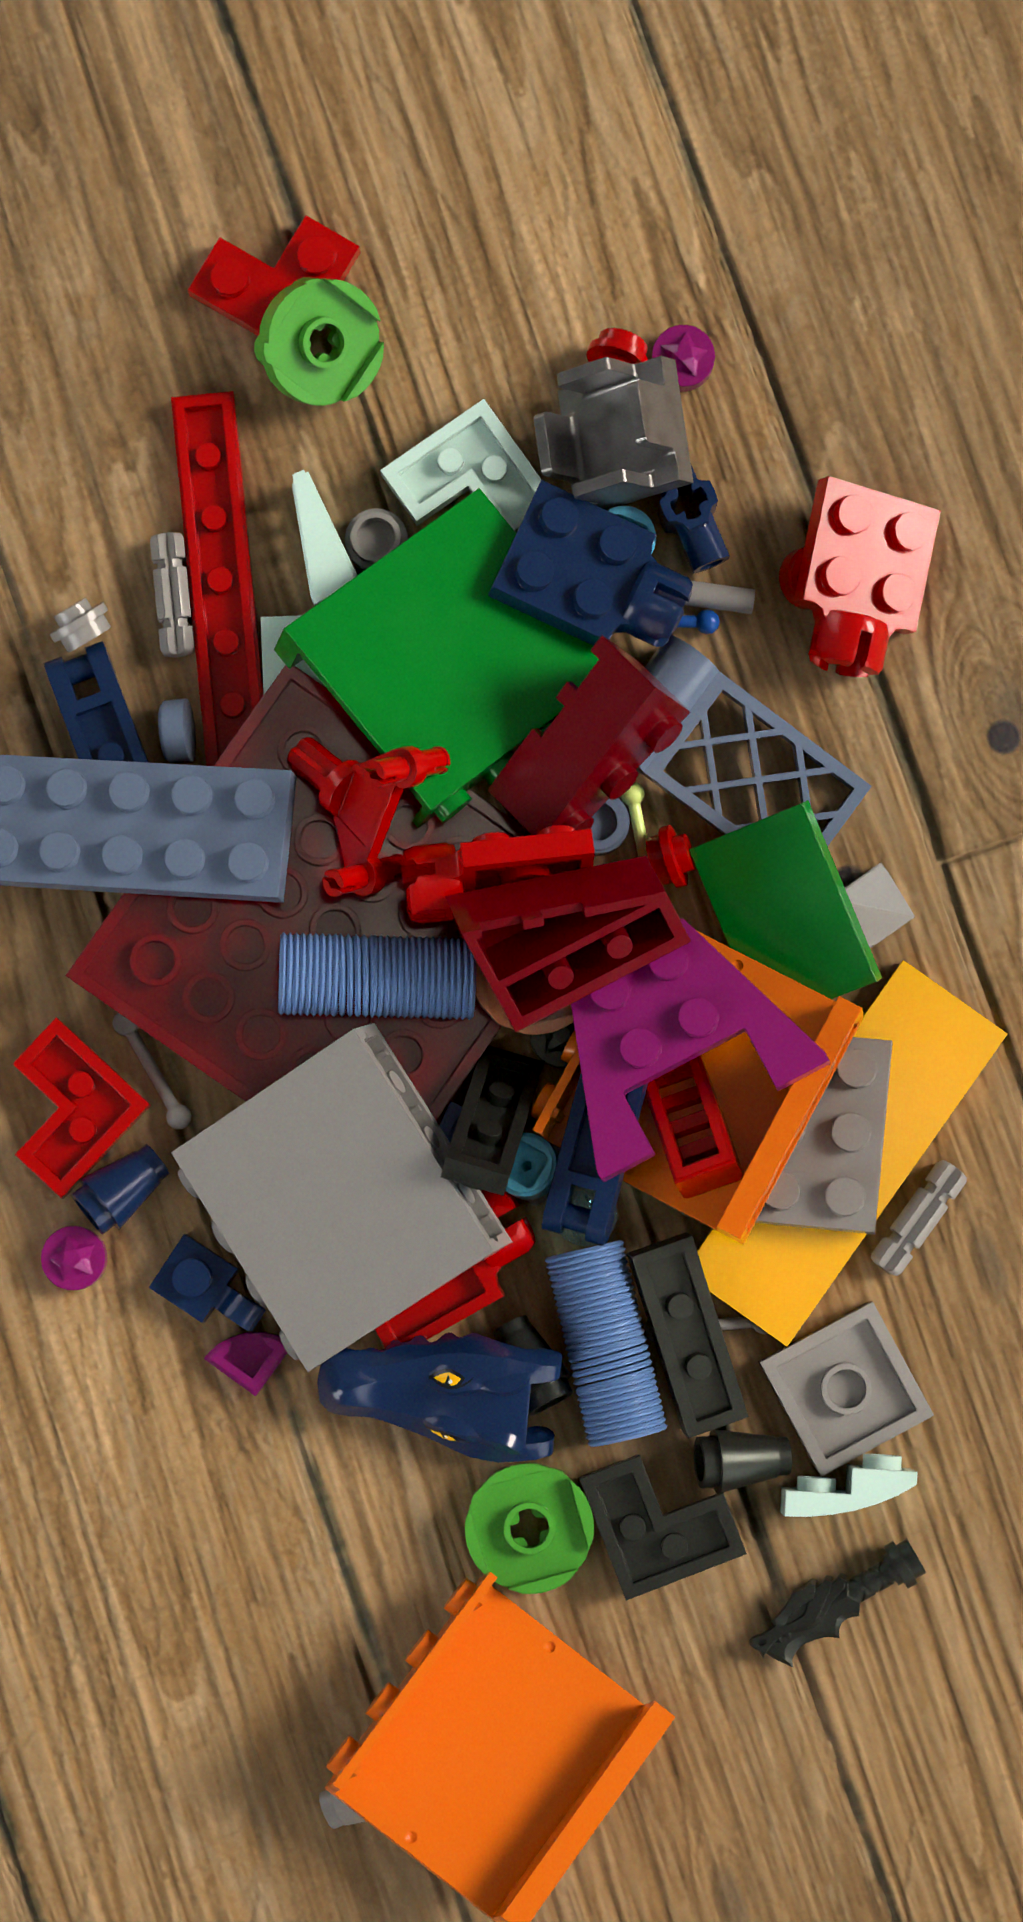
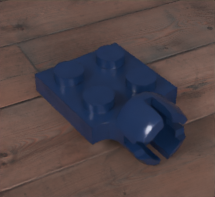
M541 480L488 596L593 646L601 635L610 640L614 633H627L652 646L663 647L676 630L684 614L683 607L686 601L689 602L693 583L688 577L657 563L651 555L652 544L657 534L588 501L575 499L573 494Z

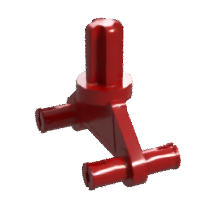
M301 738L297 746L290 749L287 757L288 761L292 764L294 771L320 791L318 796L319 803L333 815L344 867L329 869L324 873L328 876L322 879L326 893L332 897H338L349 892H354L359 896H368L380 892L386 883L402 881V855L393 854L380 859L378 855L404 788L420 785L424 782L426 776L447 772L448 768L445 766H450L451 763L447 750L441 746H435L426 750H420L415 746H404L363 763H359L357 760L342 762L314 738Z

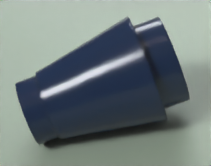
M145 1144L138 1151H133L80 1179L82 1186L73 1192L71 1196L86 1218L103 1235L113 1226L120 1230L160 1185V1181L170 1173L154 1150Z

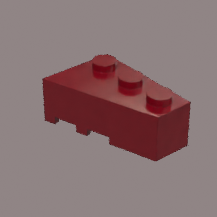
M601 635L590 650L599 660L580 686L577 687L573 682H567L556 696V699L564 707L543 733L538 728L530 731L488 788V791L532 835H536L538 831L546 827L555 825H567L575 830L591 829L594 823L592 816L608 799L615 800L630 789L638 777L636 769L653 751L659 753L668 748L677 739L683 729L681 722L690 713L639 661L603 635Z
M646 855L445 896L463 938L515 1032L691 942L672 902Z

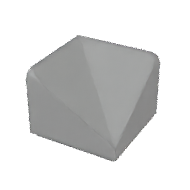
M879 863L845 887L870 949L915 917L882 863Z

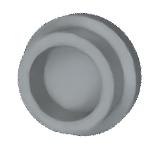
M379 508L368 509L356 515L349 523L345 533V546L350 559L358 567L366 570L408 539V535L403 522L394 513Z
M85 597L54 616L59 628L49 635L54 643L60 640L66 651L70 653L111 628L104 615L108 608L104 602L92 607Z

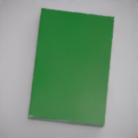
M808 800L689 849L730 948L830 999L875 983L882 978Z

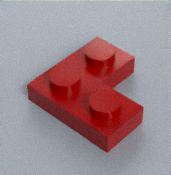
M305 215L274 268L219 237L189 286L188 293L193 299L258 336L263 315L271 301L280 291L302 277L344 281L361 253L360 246Z
M57 1017L12 1063L58 1107L16 1152L15 1156L61 1199H64L78 1185L80 1179L93 1169L151 1107V1104Z

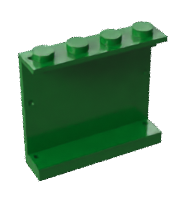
M480 488L286 626L274 648V651L289 669L302 660L307 663L380 755L404 746H415L420 750L441 746L447 750L451 762L450 766H445L448 768L447 772L426 776L423 783L408 788L422 805L412 820L418 828L435 815L444 823L457 814L472 800L467 791L483 779L491 786L530 731L538 728L543 733L564 706L556 699V696L567 682H573L579 687L599 660L590 651L593 645L488 596L516 532Z

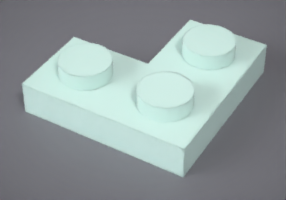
M482 399L380 470L381 476L417 526L467 491L473 493L480 488L516 533L542 480L485 399Z

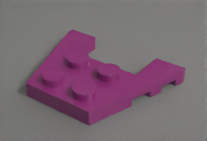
M683 918L680 920L691 940L690 943L571 1004L596 1169L603 1183L655 1156L626 1099L627 1093L742 1033L748 1034L777 1091L830 1064L825 1051Z

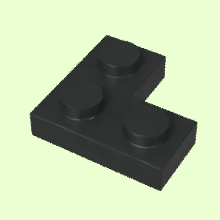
M639 1454L579 1477L626 1601L747 1554L724 1493L711 1495L662 1514Z

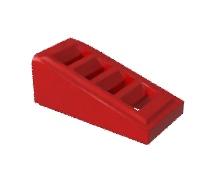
M702 1055L650 1081L645 1095L674 1183L683 1198L689 1199L741 1180L744 1174ZM694 1077L697 1086L662 1098L659 1089ZM701 1102L703 1103V1110L670 1121L668 1114ZM711 1127L713 1135L679 1146L677 1139ZM717 1154V1155H715V1156L706 1158V1159H704V1160H701V1161H698V1162H695V1163H693V1164H690V1165H687V1166H686V1164H688V1163H690V1162H693V1161H696V1160H699V1159H702V1158H705V1157H708V1156Z

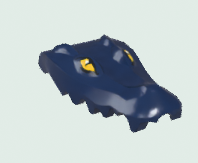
M445 1333L434 1342H429L424 1336L419 1335L408 1342L393 1340L383 1350L371 1347L363 1350L345 1348L321 1364L317 1380L319 1400L327 1411L333 1414L349 1417H368L388 1422L420 1434L472 1458L496 1463L537 1460L553 1454L555 1434L547 1427H527L531 1384L552 1382L559 1379L562 1354L550 1349H524L476 1333L463 1337H457L453 1333Z

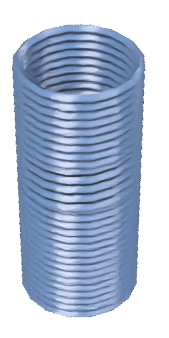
M283 932L280 935L278 1013L280 1015L292 1013L294 1016L297 1013L300 1016L304 1013L307 1016L310 1013L313 1016L325 1014L326 1017L331 1014L335 1017L338 1014L339 994V1015L343 1017L346 1010L347 989V1015L349 1017L353 1015V1005L354 1014L357 1018L361 1015L362 998V1015L365 1018L368 1015L372 1018L375 1015L378 1018L381 1015L384 1018L389 1015L391 1018L402 1016L404 1019L407 1016L410 1018L415 1016L417 1019L420 1016L423 1019L428 1016L429 1019L441 1017L444 1020L447 1017L450 1020L454 1017L457 1020L460 1017L462 1020L465 1018L470 1020L474 1016L476 960L465 939L462 940L460 937L456 940L453 937L450 940L447 937L442 939L440 936L437 939L434 936L431 939L427 936L424 939L421 936L418 938L413 936L410 939L408 936L403 938L401 935L398 938L395 935L392 938L388 935L385 938L382 935L379 937L371 935L369 938L363 935L359 938L357 934L354 937L348 934L344 938L342 934L331 936L329 933L325 936L322 933L319 936L316 933L312 936L309 933L306 936L304 933L299 935L296 932L292 935L290 932L286 935ZM354 984H355V1004H354Z
M622 1240L605 1243L604 1246L596 1245L566 1252L545 1259V1262L548 1263L546 1268L549 1269L547 1274L551 1276L549 1280L553 1282L551 1284V1287L554 1288L552 1293L555 1294L553 1299L557 1301L555 1304L558 1307L556 1312L560 1314L558 1316L561 1320L559 1324L563 1326L561 1329L564 1332L562 1337L566 1339L564 1344L567 1345L565 1350L568 1351V1361L571 1363L579 1362L572 1364L570 1369L574 1371L592 1367L575 1371L571 1376L579 1378L596 1374L575 1379L573 1384L579 1386L604 1380L579 1386L575 1390L579 1396L577 1399L580 1402L579 1407L582 1408L580 1413L583 1414V1417L581 1419L585 1421L583 1424L586 1427L584 1432L588 1434L586 1436V1439L589 1440L587 1444L591 1447L651 1435L666 1430L668 1426L665 1424L666 1418L663 1417L665 1412L662 1411L663 1406L660 1404L662 1400L658 1398L660 1393L657 1392L659 1387L656 1386L657 1380L654 1379L656 1375L652 1373L654 1368L650 1366L653 1361L648 1358L651 1354L647 1351L649 1345L644 1343L647 1337L643 1335L645 1332L642 1329L644 1324L640 1322L642 1320V1317L639 1316L641 1311L638 1310L639 1305L636 1303L638 1299L634 1297L636 1294L633 1291L635 1286L631 1284L633 1282V1279L630 1278L632 1273L628 1272L631 1267L627 1266L629 1261L625 1259L627 1254L624 1253L626 1248L623 1247L624 1242Z

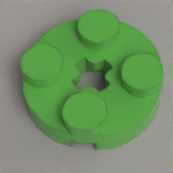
M302 277L280 291L267 307L260 324V333L254 344V352L257 360L264 366L272 384L287 397L304 404L320 406L331 405L338 401L346 402L360 395L371 384L379 371L383 360L384 342H379V328L376 321L381 322L373 302L356 286L337 279ZM327 325L331 329L327 340L334 347L329 355L318 352L313 356L310 351V335L313 330L321 331Z
M537 1462L512 1464L490 1475L473 1494L465 1519L466 1543L477 1568L484 1574L491 1572L498 1578L495 1583L521 1594L547 1592L569 1581L586 1560L594 1537L593 1514L582 1489L562 1470ZM531 1509L535 1518L545 1517L548 1521L549 1529L547 1528L539 1532L540 1543L535 1546H528L524 1537L513 1538L510 1531V1526L520 1522L519 1512L522 1510Z

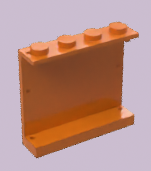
M697 931L825 1051L830 1061L828 1066L777 1091L747 1033H742L702 1054L744 1176L737 1182L689 1199L683 1198L674 1183L645 1095L638 1122L655 1156L625 1171L623 1182L744 1245L858 1030L864 1015L862 1007L840 996L834 1001ZM575 1030L567 1041L561 1056V1060L568 1063L556 1086L548 1082L543 1087L531 1111V1117L537 1119L532 1130L547 1142L560 1149L581 1073ZM694 1077L659 1090L662 1098L697 1085ZM701 1102L668 1114L670 1121L703 1110L704 1106ZM710 1127L681 1137L677 1141L679 1146H683L713 1135ZM714 1154V1155H711V1156H708V1157H705V1158H702V1159H699V1160L690 1162V1163L686 1164V1166H687V1165H690V1164H693V1163H695V1162L704 1160V1159H706V1158L715 1156V1155H717V1154Z
M488 1572L480 1577L475 1584L466 1577L453 1592L443 1607L451 1614L450 1618L437 1635L427 1629L410 1650L404 1661L413 1668L397 1688L388 1682L372 1701L365 1714L373 1719V1722L359 1741L349 1735L332 1755L326 1768L334 1774L324 1788L494 1922H531L675 1719V1716L656 1701L642 1704L494 1588L492 1585L498 1577Z

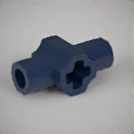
M691 465L693 483L660 493L662 499L659 501L657 515L664 532L674 533L678 536L694 574L722 564L729 559L730 555L713 517L718 503L715 490L710 480L697 479ZM688 495L690 503L697 499L701 502L696 518L687 519L685 511L678 515L674 513L678 496Z

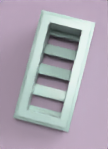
M303 469L292 475V489L310 596L313 605L316 606L355 578L357 573L309 472L305 473Z

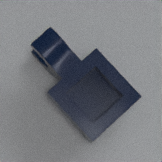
M183 1234L149 1286L151 1290L201 1323L207 1321L215 1308L237 1325L253 1332L267 1311L230 1286L239 1272V1268L187 1234Z

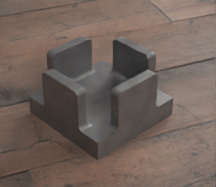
M659 356L638 364H631L605 357L557 374L558 387L562 388V390L558 391L561 415L546 411L534 416L540 468L544 476L568 481L571 484L575 499L588 501L604 510L693 483L675 359Z

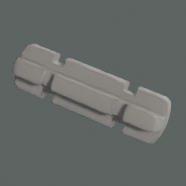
M160 533L153 535L150 539L151 558L153 564H157V569L153 570L157 620H159V623H163V628L158 629L160 650L165 657H184L193 654L195 651L192 626H188V621L192 620L187 567H184L182 562L186 561L185 540L181 533Z
M941 1160L935 1164L925 1178L928 1182L924 1189L922 1187L917 1189L889 1228L893 1233L889 1238L883 1237L872 1252L871 1259L887 1273L897 1276L904 1271L913 1258L910 1254L914 1247H921L949 1208L945 1204L949 1198L955 1199L966 1184L967 1177L951 1163Z

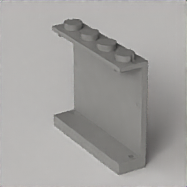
M375 1023L352 1029L171 1152L180 1167L178 1176L182 1185L193 1197L201 1200L213 1219L211 1227L217 1241L226 1251L234 1253L247 1274L245 1282L250 1294L258 1304L269 1309L281 1328L280 1339L285 1350L294 1360L299 1359L307 1372L317 1368L476 1263L490 1257L512 1243L511 1238L480 1190L471 1189L461 1183L441 1178L450 1142Z

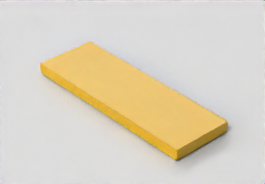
M904 960L901 961L864 1013V1018L854 1037L892 1040L893 1042L877 1219L1008 1034ZM755 1223L744 1245L711 1229L697 1249V1253L710 1293L785 1347H788L866 1234Z

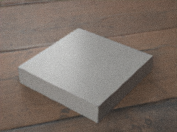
M873 1301L860 1306L788 1345V1347H784L758 1361L820 1476L833 1471L934 1416Z

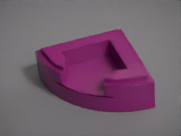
M255 1331L238 1334L222 1341L204 1359L251 1394L257 1396L288 1352L285 1350L279 1335Z

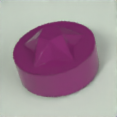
M676 325L665 330L657 338L651 359L659 356L675 359L679 388L681 392L694 390L708 380L714 366L715 350L710 338L699 328L691 325Z
M68 1226L55 1231L46 1240L41 1253V1264L45 1275L54 1285L66 1290H81L92 1286L102 1277L107 1266V1250L102 1239L92 1230L80 1226Z

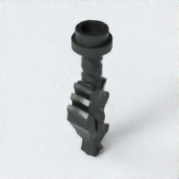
M908 1539L897 1545L892 1541L884 1546L887 1553L882 1555L883 1562H878L868 1568L867 1571H862L849 1580L846 1579L847 1575L840 1573L835 1580H832V1576L826 1575L819 1584H817L818 1580L810 1579L804 1586L794 1589L785 1606L771 1621L773 1626L767 1631L753 1636L749 1640L750 1646L759 1651L763 1658L768 1654L773 1659L793 1667L792 1659L796 1651L803 1644L823 1637L839 1638L841 1623L848 1618L859 1616L861 1601L863 1602L875 1595V1592L882 1591L893 1585L894 1582H897L898 1586L905 1583L909 1589L918 1584L916 1579L924 1575L926 1571Z

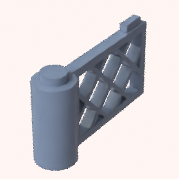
M671 635L667 643L663 647H659L646 664L645 668L690 713L681 722L683 729L677 739L665 750L659 753L653 751L636 769L637 772L643 774L722 835L751 823L734 825L722 816L719 790L753 785L759 821L768 817L763 783L797 779L800 802L808 800L811 806L807 777L831 774L851 790L836 811L814 814L817 821L829 819L821 832L827 846L831 843L872 787L870 784L722 674L707 657L680 638ZM721 692L742 707L745 733L711 738L707 711ZM753 716L770 728V730L755 732ZM699 723L702 739L685 742ZM780 736L792 745L796 771L762 776L756 739ZM747 741L752 777L717 782L712 746ZM703 747L708 784L684 787L663 770L678 750ZM804 755L821 768L806 770ZM709 791L712 808L694 795V793Z

